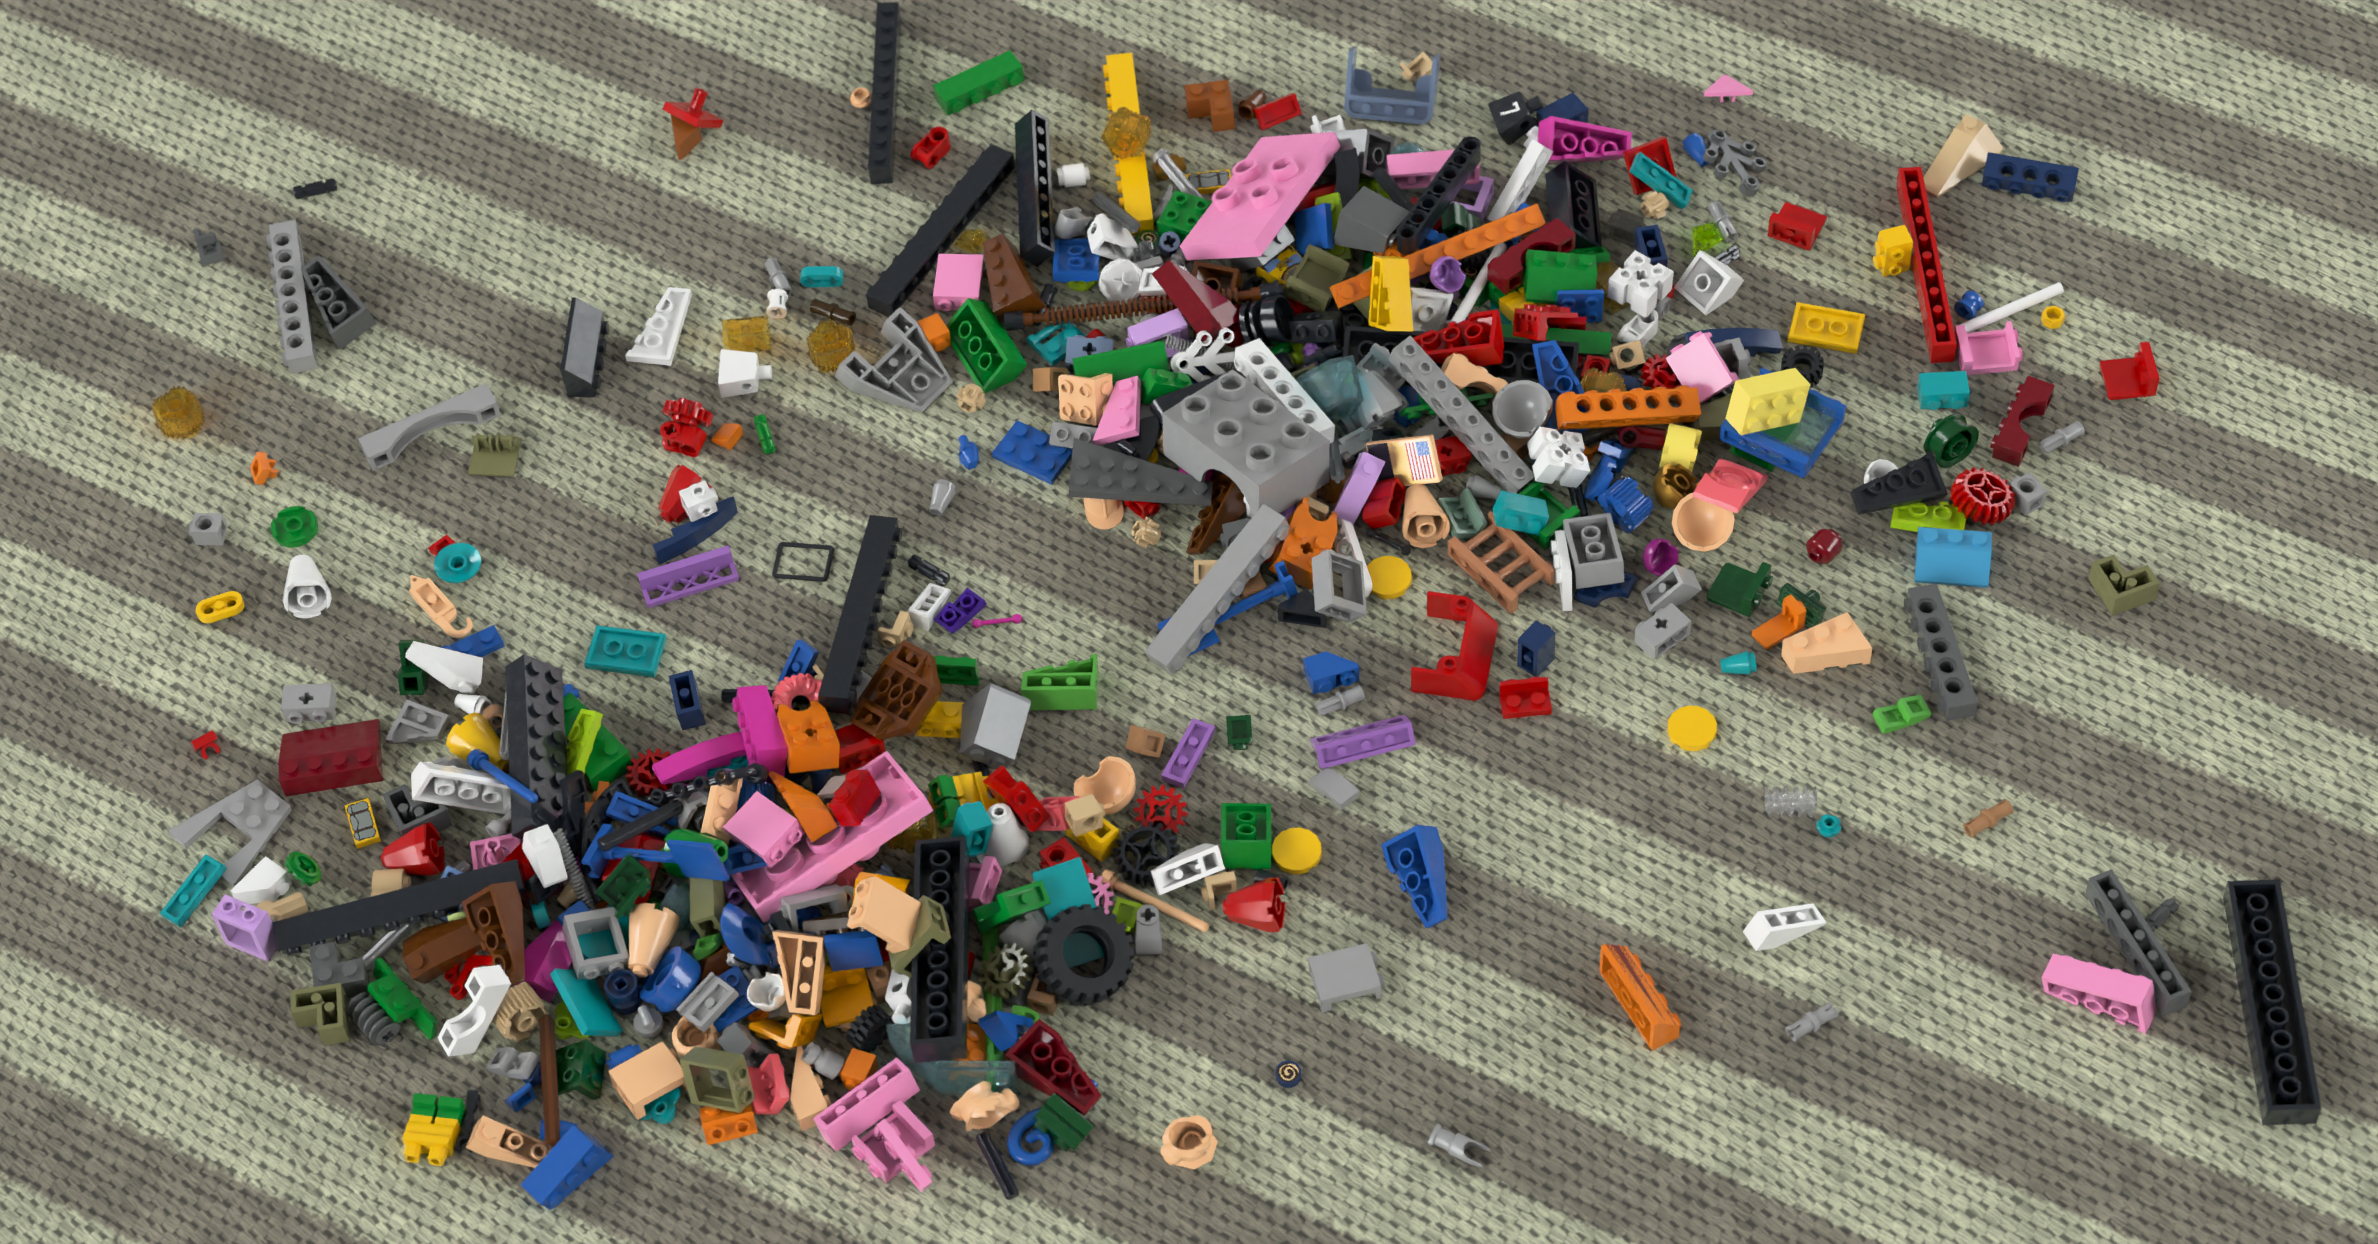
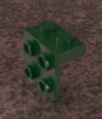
M1762 562L1758 571L1753 573L1731 563H1725L1707 593V600L1750 617L1755 607H1759L1765 589L1768 590L1772 584V565Z
M627 853L595 893L615 908L614 917L617 919L622 915L627 917L635 907L634 902L638 896L644 897L651 888L652 871L630 853Z
M588 1040L556 1049L558 1096L577 1090L591 1100L601 1098L606 1052Z

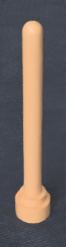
M1106 869L1102 873L1101 883L1110 884L1106 889L1107 891L1117 890L1146 905H1153L1158 911L1202 932H1206L1209 929L1207 922L1119 881L1120 878L1117 877L1115 872Z

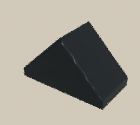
M1307 588L1278 604V621L1326 628V615L1315 611L1314 596Z

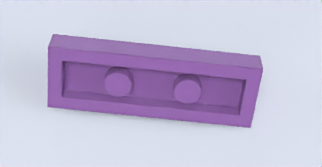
M1194 718L1192 719L1161 775L1162 781L1183 789L1185 788L1216 732L1215 726Z

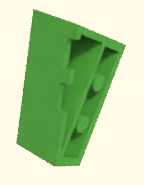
M1097 654L1090 655V659L1076 662L1075 659L1067 661L1068 665L1056 668L1050 665L1023 672L1021 691L1023 697L1031 700L1029 710L1097 709L1099 682Z

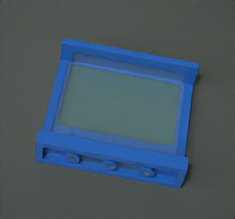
M1762 367L1759 376L1774 373V371H1769ZM1809 389L1799 423L1740 435L1725 419L1721 425L1720 440L1804 479L1843 423L1846 405L1838 400L1828 398L1816 390Z

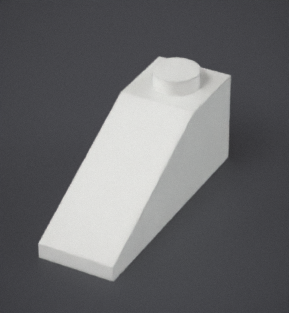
M416 641L412 642L406 652L405 658L450 689L461 693L474 694L481 683L483 658Z
M1203 843L1183 851L1151 870L1157 893L1162 895L1225 868L1218 845Z
M1812 903L1759 911L1743 932L1754 949L1760 951L1779 947L1824 926L1826 921Z

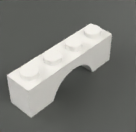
M500 965L473 968L465 984L473 1002L464 1012L446 1020L438 1036L448 1057L471 1054L477 1050L511 985L508 976Z

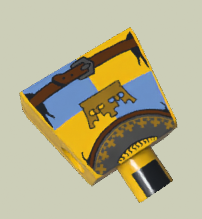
M1289 244L1266 264L1257 267L1256 274L1265 278L1267 283H1274V280H1278V283L1283 284V287H1285L1287 279L1290 275H1293L1302 257Z

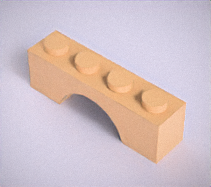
M1453 353L1445 359L1441 368L1443 373L1459 390L1465 387H1476L1486 394L1493 393L1492 403L1496 394L1508 384L1504 379L1495 378L1490 375L1485 368L1470 363L1461 354Z

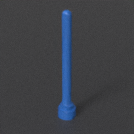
M474 749L468 754L467 763L470 767L477 771L485 770L529 802L536 803L538 801L537 794L489 761L488 754L484 751Z

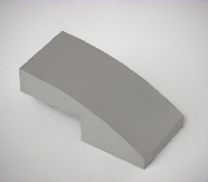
M1325 768L1308 781V784L1324 799L1328 797L1340 810L1360 796L1359 790L1353 784L1330 768Z
M502 1047L496 1050L485 1069L505 1077L528 1079L539 1062L540 1057L535 1052L519 1053L513 1047Z

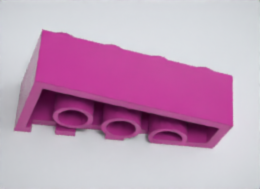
M1553 116L1539 122L1538 143L1554 151L1546 165L1560 164L1563 161L1581 163L1619 160L1624 157V151L1631 149L1632 132Z
M767 686L737 687V695L732 701L733 711L737 712L738 726L741 728L749 766L753 763L764 765L768 772L774 771L784 777L788 748ZM768 775V778L765 782H768V784H774L770 776Z

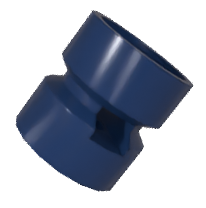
M621 969L607 976L604 985L612 1010L621 1015H630L636 1012L641 1006L643 999L639 995L640 988L635 974L629 970Z

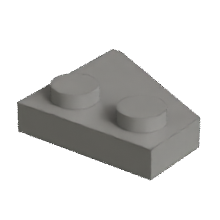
M406 700L385 740L389 744L440 740L451 718L447 714Z

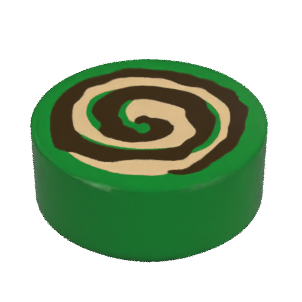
M1144 230L1139 233L1137 243L1152 241L1153 246H1156L1160 241V237L1156 231Z

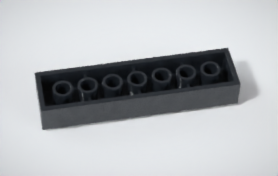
M526 654L505 666L509 776L538 796V801L531 803L510 789L512 836L521 840L524 839L525 832L546 824L552 833L558 831L557 829L560 828L562 820V793L559 781L567 776L562 669Z

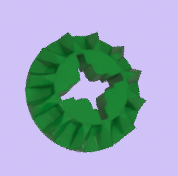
M291 852L286 857L285 866L288 868V873L294 876V880L297 879L302 885L307 884L308 886L317 884L320 881V868L310 856L301 852Z

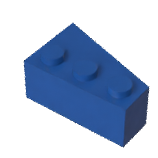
M573 1125L522 1182L521 1186L539 1204L551 1210L558 1206L564 1198L614 1156L597 1139Z

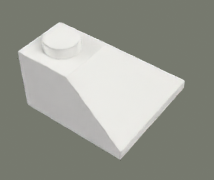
M1699 251L1674 288L1703 314L1707 315L1731 299L1744 279L1729 266L1705 252Z

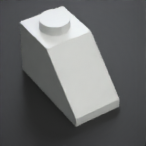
M546 824L525 832L522 850L543 887L546 888L567 880L560 847L549 826Z
M265 856L231 890L233 898L248 904L260 903L265 900L275 901L280 895H284L289 890L292 882L286 870Z

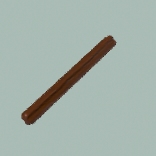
M544 1015V1017L539 1019L545 1144L554 1147L561 1139L554 1018Z

